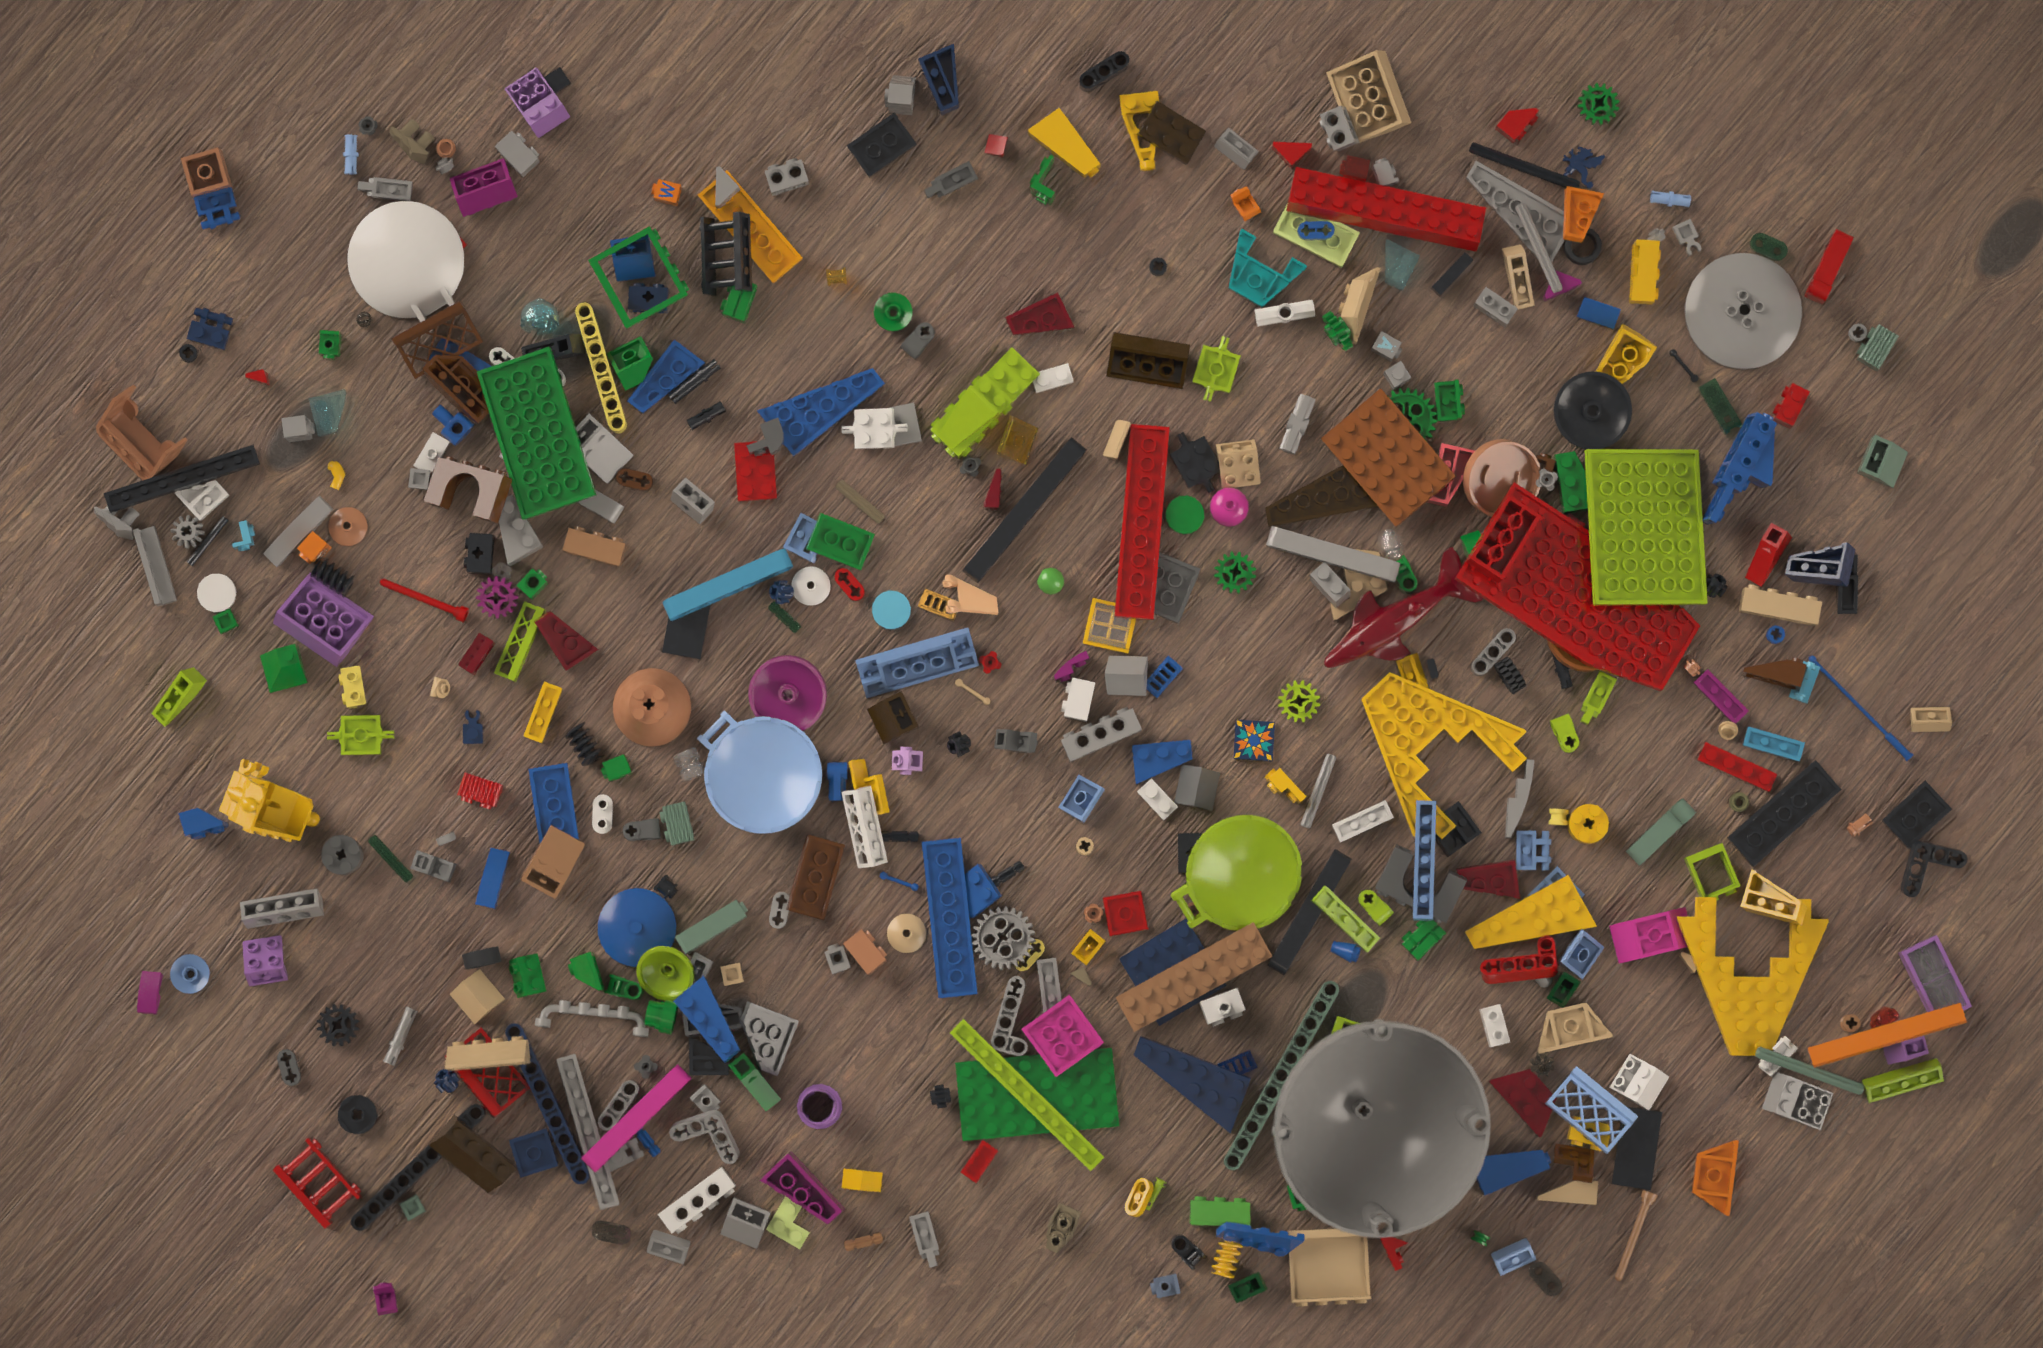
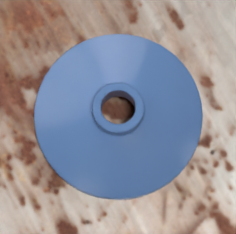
M193 954L179 957L173 963L170 970V978L174 987L187 994L201 991L207 985L210 977L207 963L201 957ZM190 970L194 971V977L192 978L188 977Z

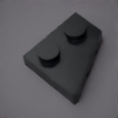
M689 1037V1076L729 1075V1061L725 1063L711 1046Z

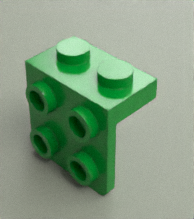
M1051 154L1048 158L1044 157L1039 166V174H1034L1029 186L1031 194L1036 197L1035 200L1042 205L1047 203L1050 206L1055 199V192L1041 183L1054 163V156Z

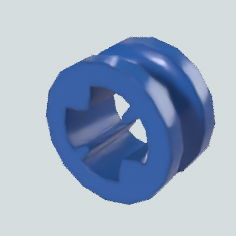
M1777 625L1770 627L1766 632L1767 640L1772 644L1780 643L1785 637L1784 629ZM1775 629L1781 635L1780 638H1776L1777 640L1773 639L1774 636L1771 635V631L1774 632Z

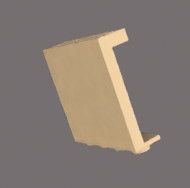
M1337 1228L1288 1231V1235L1297 1236L1298 1233L1305 1234V1241L1289 1252L1292 1303H1296V1306H1308V1302H1315L1316 1305H1327V1301H1335V1304H1347V1300H1355V1304L1367 1303V1299H1371L1367 1237L1343 1232Z

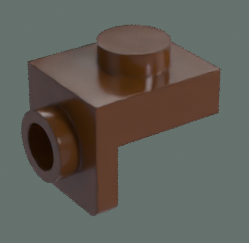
M1544 453L1536 455L1538 462L1545 464L1544 469L1556 473V470L1553 469L1555 460L1551 459V455Z

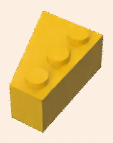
M1636 239L1632 245L1629 303L1652 305L1655 300H1658L1659 289L1656 288V280H1659L1660 269H1658V261H1660L1661 250L1659 249L1660 241Z
M1753 869L1751 870L1741 907L1747 912L1802 926L1807 906Z

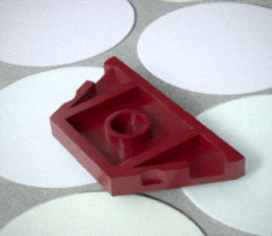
M1531 1069L1489 1080L1488 1082L1532 1131L1541 1138L1552 1112V1109L1546 1105V1102L1553 1093Z

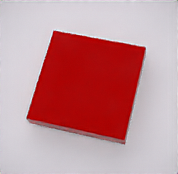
M1141 891L1103 897L1109 936L1148 930Z

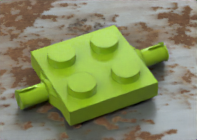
M1222 336L1219 347L1203 345L1192 383L1206 388L1203 398L1205 401L1208 394H1210L1208 401L1211 402L1214 391L1230 394L1241 356L1227 350L1230 340L1228 337L1225 344H1223L1225 337Z
M381 715L341 716L339 732H327V735H335L327 736V740L339 739L341 755H381L382 740L394 739L395 735L387 734L395 733L394 730H382Z

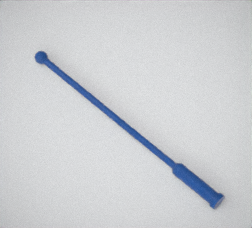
M1815 656L1809 657V662H1813L1820 667V670L1885 735V739L1906 761L1914 755L1891 733H1888L1816 661Z

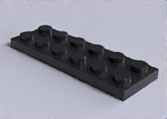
M1815 760L1732 832L1727 839L1748 863L1754 867L1842 789Z

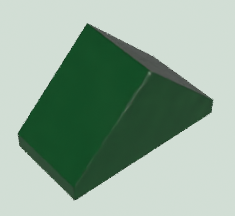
M1561 972L1547 999L1564 1008L1581 981L1566 972Z

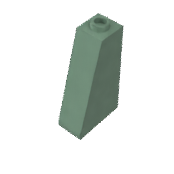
M735 900L678 934L675 938L684 953L689 954L747 918L746 912L748 910L743 902L739 903Z

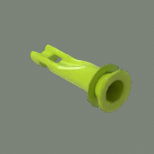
M1155 1177L1157 1181H1153L1155 1183L1154 1190L1149 1200L1151 1205L1146 1207L1149 1211L1161 1188H1165L1163 1185L1166 1182Z

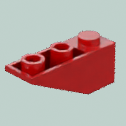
M1773 523L1770 524L1758 545L1745 576L1746 579L1760 587L1764 585L1792 539L1788 531Z

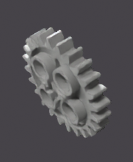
M1005 906L1004 911L997 907L996 913L989 909V916L983 913L984 921L977 920L980 927L974 926L973 928L977 931V934H972V937L977 939L972 942V945L978 946L974 951L975 953H981L978 958L980 960L986 958L985 965L992 962L991 967L993 969L998 964L1000 970H1003L1004 965L1009 970H1011V964L1018 967L1017 961L1019 960L1025 963L1024 955L1030 957L1027 951L1034 950L1030 943L1036 942L1034 938H1031L1032 935L1036 934L1035 931L1029 930L1033 927V924H1026L1029 918L1027 916L1022 918V911L1016 915L1015 908L1009 912L1007 906ZM999 921H1006V926L1003 929L997 928ZM1015 932H1022V937L1019 940L1013 939ZM1000 936H1006L1008 940H1001ZM988 937H995V942L992 945H986L985 941ZM1004 948H1011L1008 956L1001 955Z

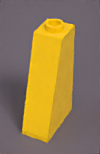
M1060 108L1028 129V134L1031 138L1083 178L1087 176L1091 178L1099 172V161Z

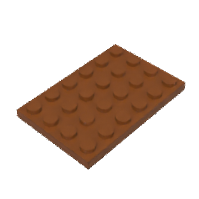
M1381 388L1321 438L1395 527H1398L1456 478L1455 474Z

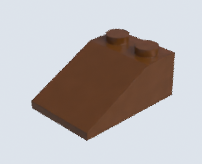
M1798 658L1745 667L1742 676L1799 691L1807 664H1803V660Z

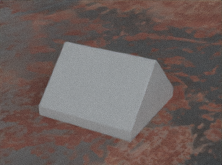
M1109 656L1105 670L1107 695L1146 696L1148 657Z

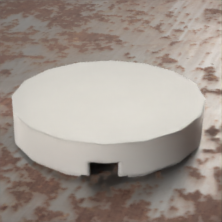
M219 573L210 574L199 583L197 598L206 610L217 613L223 612L234 604L237 593L236 587L227 576Z

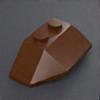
M435 355L422 368L432 385L462 414L478 424L489 413L477 370L463 356Z

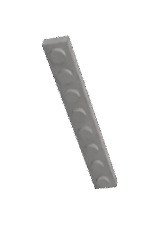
M576 1054L558 1058L556 1062L582 1151L585 1155L600 1140V1136ZM606 1162L596 1173L587 1165L600 1211L618 1206L619 1200L608 1163Z

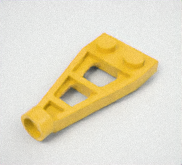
M1158 91L1120 95L1122 118L1139 159L1140 171L1156 169L1154 160L1156 146L1151 143L1149 148H1141L1139 146L1137 133L1140 129L1136 128L1133 116L1134 114L1149 113L1154 103L1159 101Z

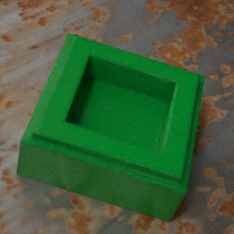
M231 608L212 616L221 635L239 626Z

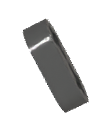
M284 1049L277 1056L282 1079L286 1085L295 1086L301 1081V1072L297 1058L292 1050ZM284 1053H287V1055L292 1056V1058L289 1059V1067L287 1066L286 1061H282L281 1059L284 1057ZM290 1068L292 1073L297 1075L293 1083L291 1080H287V1077L290 1075L288 1070Z

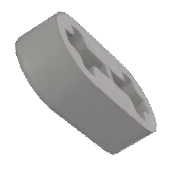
M785 892L776 893L772 901L769 922L776 929L783 928L788 919L789 911L786 908L790 896ZM784 895L787 903H783L782 909H779V902L776 899ZM778 911H781V918L784 921L783 923L780 922L777 926L775 921H773V917H777Z

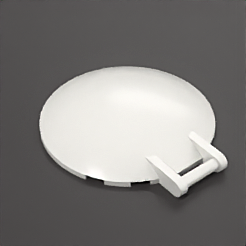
M393 202L372 211L354 231L348 249V270L355 289L371 307L392 317H417L422 322L426 320V316L448 303L449 307L455 304L452 296L462 279L464 249L455 227L439 211L418 202Z

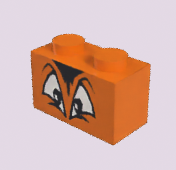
M312 531L297 549L300 551L299 556L307 563L311 564L313 562L317 564L332 547Z

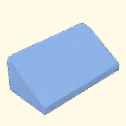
M1527 1238L1491 1253L1500 1276L1536 1260Z

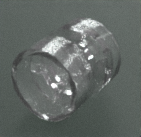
M696 747L673 756L676 766L681 768L679 773L683 782L690 781L704 774L705 767L703 762H699L700 755Z

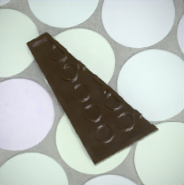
M1342 465L1265 507V513L1269 528L1271 526H1280L1376 508L1378 505Z

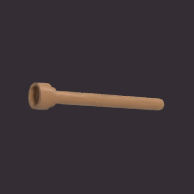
M1644 1189L1640 1196L1642 1197V1205L1617 1269L1616 1281L1623 1279L1648 1209L1653 1202H1656L1657 1194Z

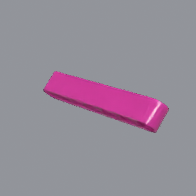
M677 1064L581 1159L596 1173L692 1078Z

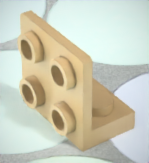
M1255 439L1216 444L1222 489L1258 485L1261 483Z

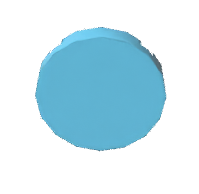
M889 590L881 593L876 597L872 605L874 620L885 629H898L906 624L910 617L911 607L909 601L898 591Z

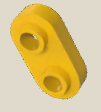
M1140 1178L1134 1183L1125 1204V1211L1128 1215L1139 1217L1144 1213L1154 1190L1151 1181Z

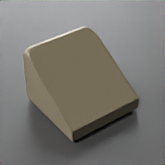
M1082 967L1070 973V975L1086 985H1092L1085 968Z

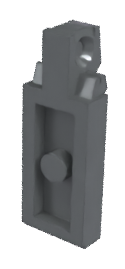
M968 161L936 177L935 180L931 181L932 186L925 189L924 193L927 198L936 194L938 198L944 197L978 180V177Z

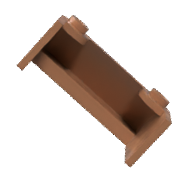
M132 385L112 399L98 422L96 431L100 438L141 480H146L160 474L179 455L187 439L183 438L176 444L166 440L161 444L136 418L138 406L130 399L136 386Z

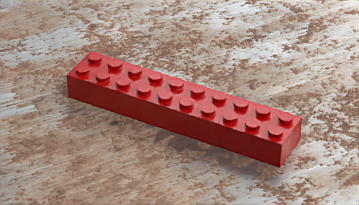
M1296 167L1286 211L1476 252L1480 243L1486 207Z

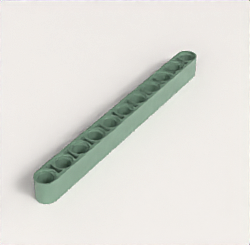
M1334 981L1325 982L1319 989L1224 1157L1226 1168L1236 1170L1242 1165L1276 1105L1281 1089L1291 1070L1306 1052L1339 993V986ZM1328 984L1335 987V993L1330 996L1325 993V986ZM1318 1001L1323 1002L1326 1006L1322 1013L1317 1012L1315 1009V1004ZM1309 1018L1314 1019L1316 1022V1026L1312 1030L1307 1029L1305 1026V1022ZM1299 1035L1304 1036L1306 1039V1044L1303 1047H1299L1295 1043ZM1288 1053L1296 1055L1295 1063L1289 1064L1286 1061ZM1284 1070L1287 1077L1284 1081H1279L1276 1078L1277 1071ZM1269 1087H1274L1277 1090L1276 1097L1269 1098L1266 1095ZM1260 1104H1264L1267 1107V1113L1262 1116L1256 1111L1257 1106ZM1250 1121H1254L1258 1125L1254 1133L1247 1130V1124ZM1241 1138L1246 1139L1248 1142V1146L1244 1150H1240L1237 1147V1141ZM1234 1155L1238 1158V1164L1235 1167H1230L1227 1159Z

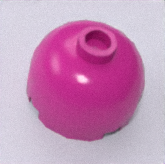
M1223 488L1217 491L1210 503V512L1213 519L1218 524L1226 527L1242 523L1249 510L1246 496L1235 488Z

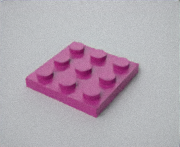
M1070 994L1022 1028V1031L1055 1077L1104 1043Z

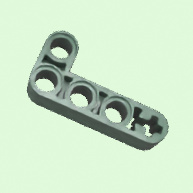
M1684 798L1680 799L1626 850V853L1640 866L1697 812Z

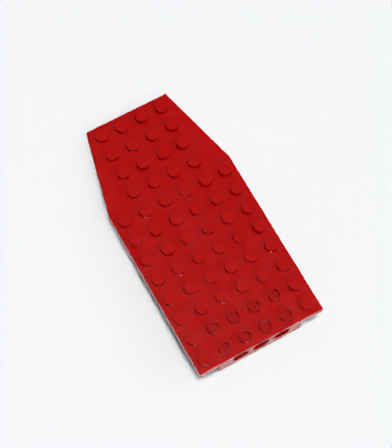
M1515 482L1509 488L1455 577L1456 581L1583 664L1658 691L1664 689L1700 628V625L1679 605H1593L1589 531Z

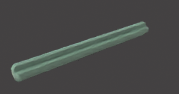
M1758 1047L1756 1050V1058L1861 1095L1864 1091V1084L1818 1067L1814 1068L1813 1065L1763 1047Z

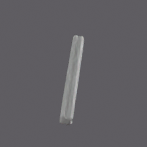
M1519 204L1516 206L1517 213L1553 293H1557L1562 290V285L1526 204Z

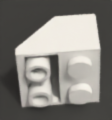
M1629 1054L1610 1088L1639 1106L1650 1110L1669 1076L1656 1067Z

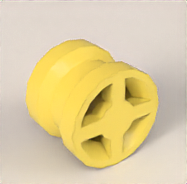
M1549 809L1551 819L1548 825L1568 826L1566 818L1569 810Z

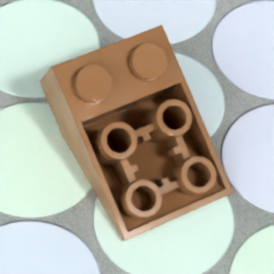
M550 825L525 868L521 881L556 899L585 843Z

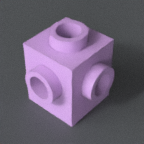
M901 747V750L892 751V770L900 771V775H911V771H922L923 751H912V747Z

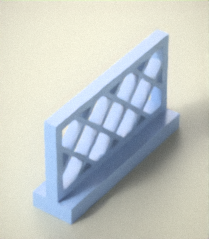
M1577 1066L1546 1102L1548 1107L1606 1154L1609 1153L1638 1117ZM1571 1081L1577 1086L1578 1093H1567L1566 1085ZM1578 1096L1579 1106L1569 1107L1568 1097ZM1581 1096H1590L1593 1105L1582 1106ZM1556 1097H1564L1565 1107H1557L1552 1102ZM1597 1108L1607 1110L1608 1118H1598ZM1583 1109H1593L1595 1119H1584ZM1569 1110H1580L1581 1119L1573 1120L1570 1117ZM1609 1121L1610 1131L1599 1132L1598 1122ZM1612 1121H1620L1625 1127L1621 1131H1613ZM1595 1122L1596 1132L1589 1133L1585 1130V1123ZM1600 1135H1611V1144L1608 1147L1601 1143Z

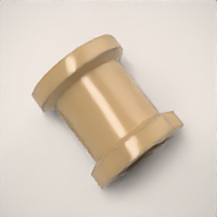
M1083 837L1078 840L1076 850L1079 854L1085 856L1093 851L1094 844L1091 839ZM1082 841L1090 844L1086 852L1084 849L1080 850L1079 848L1082 845Z

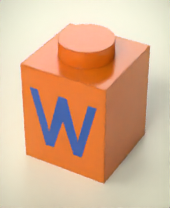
M658 179L657 184H653L651 195H654L655 201L677 206L682 186L681 184Z

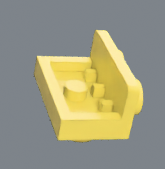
M360 666L340 669L339 682L344 688V693H342L343 704L349 709L365 705L366 698Z

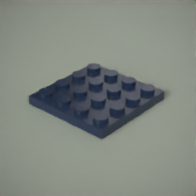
M1187 919L1182 920L1119 958L1135 986L1205 949L1194 930L1188 926ZM1226 983L1157 1019L1156 1022L1161 1026L1227 986Z

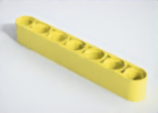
M580 303L576 307L575 313L606 419L614 433H622L626 430L627 422L596 316L590 304ZM583 308L590 310V314L587 317L580 316V311ZM588 327H594L595 333L588 336L585 334V330ZM599 345L601 347L600 352L592 354V346ZM598 364H605L606 370L599 373L596 371ZM610 382L612 384L611 389L603 391L601 388L603 383ZM616 401L617 407L609 410L607 408L608 402ZM621 419L623 421L622 426L614 428L612 426L614 420Z

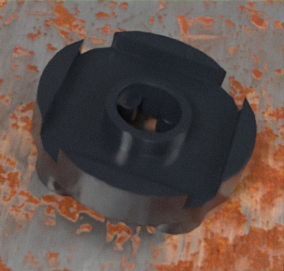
M363 1095L349 1096L339 1106L338 1122L349 1133L363 1134L373 1128L378 1118L374 1102ZM355 1109L357 1111H362V1118L360 1120L358 1118L354 1119L352 1117L354 1116L353 1111Z

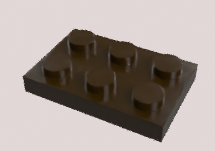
M1156 101L1137 135L1187 165L1206 130L1159 101Z

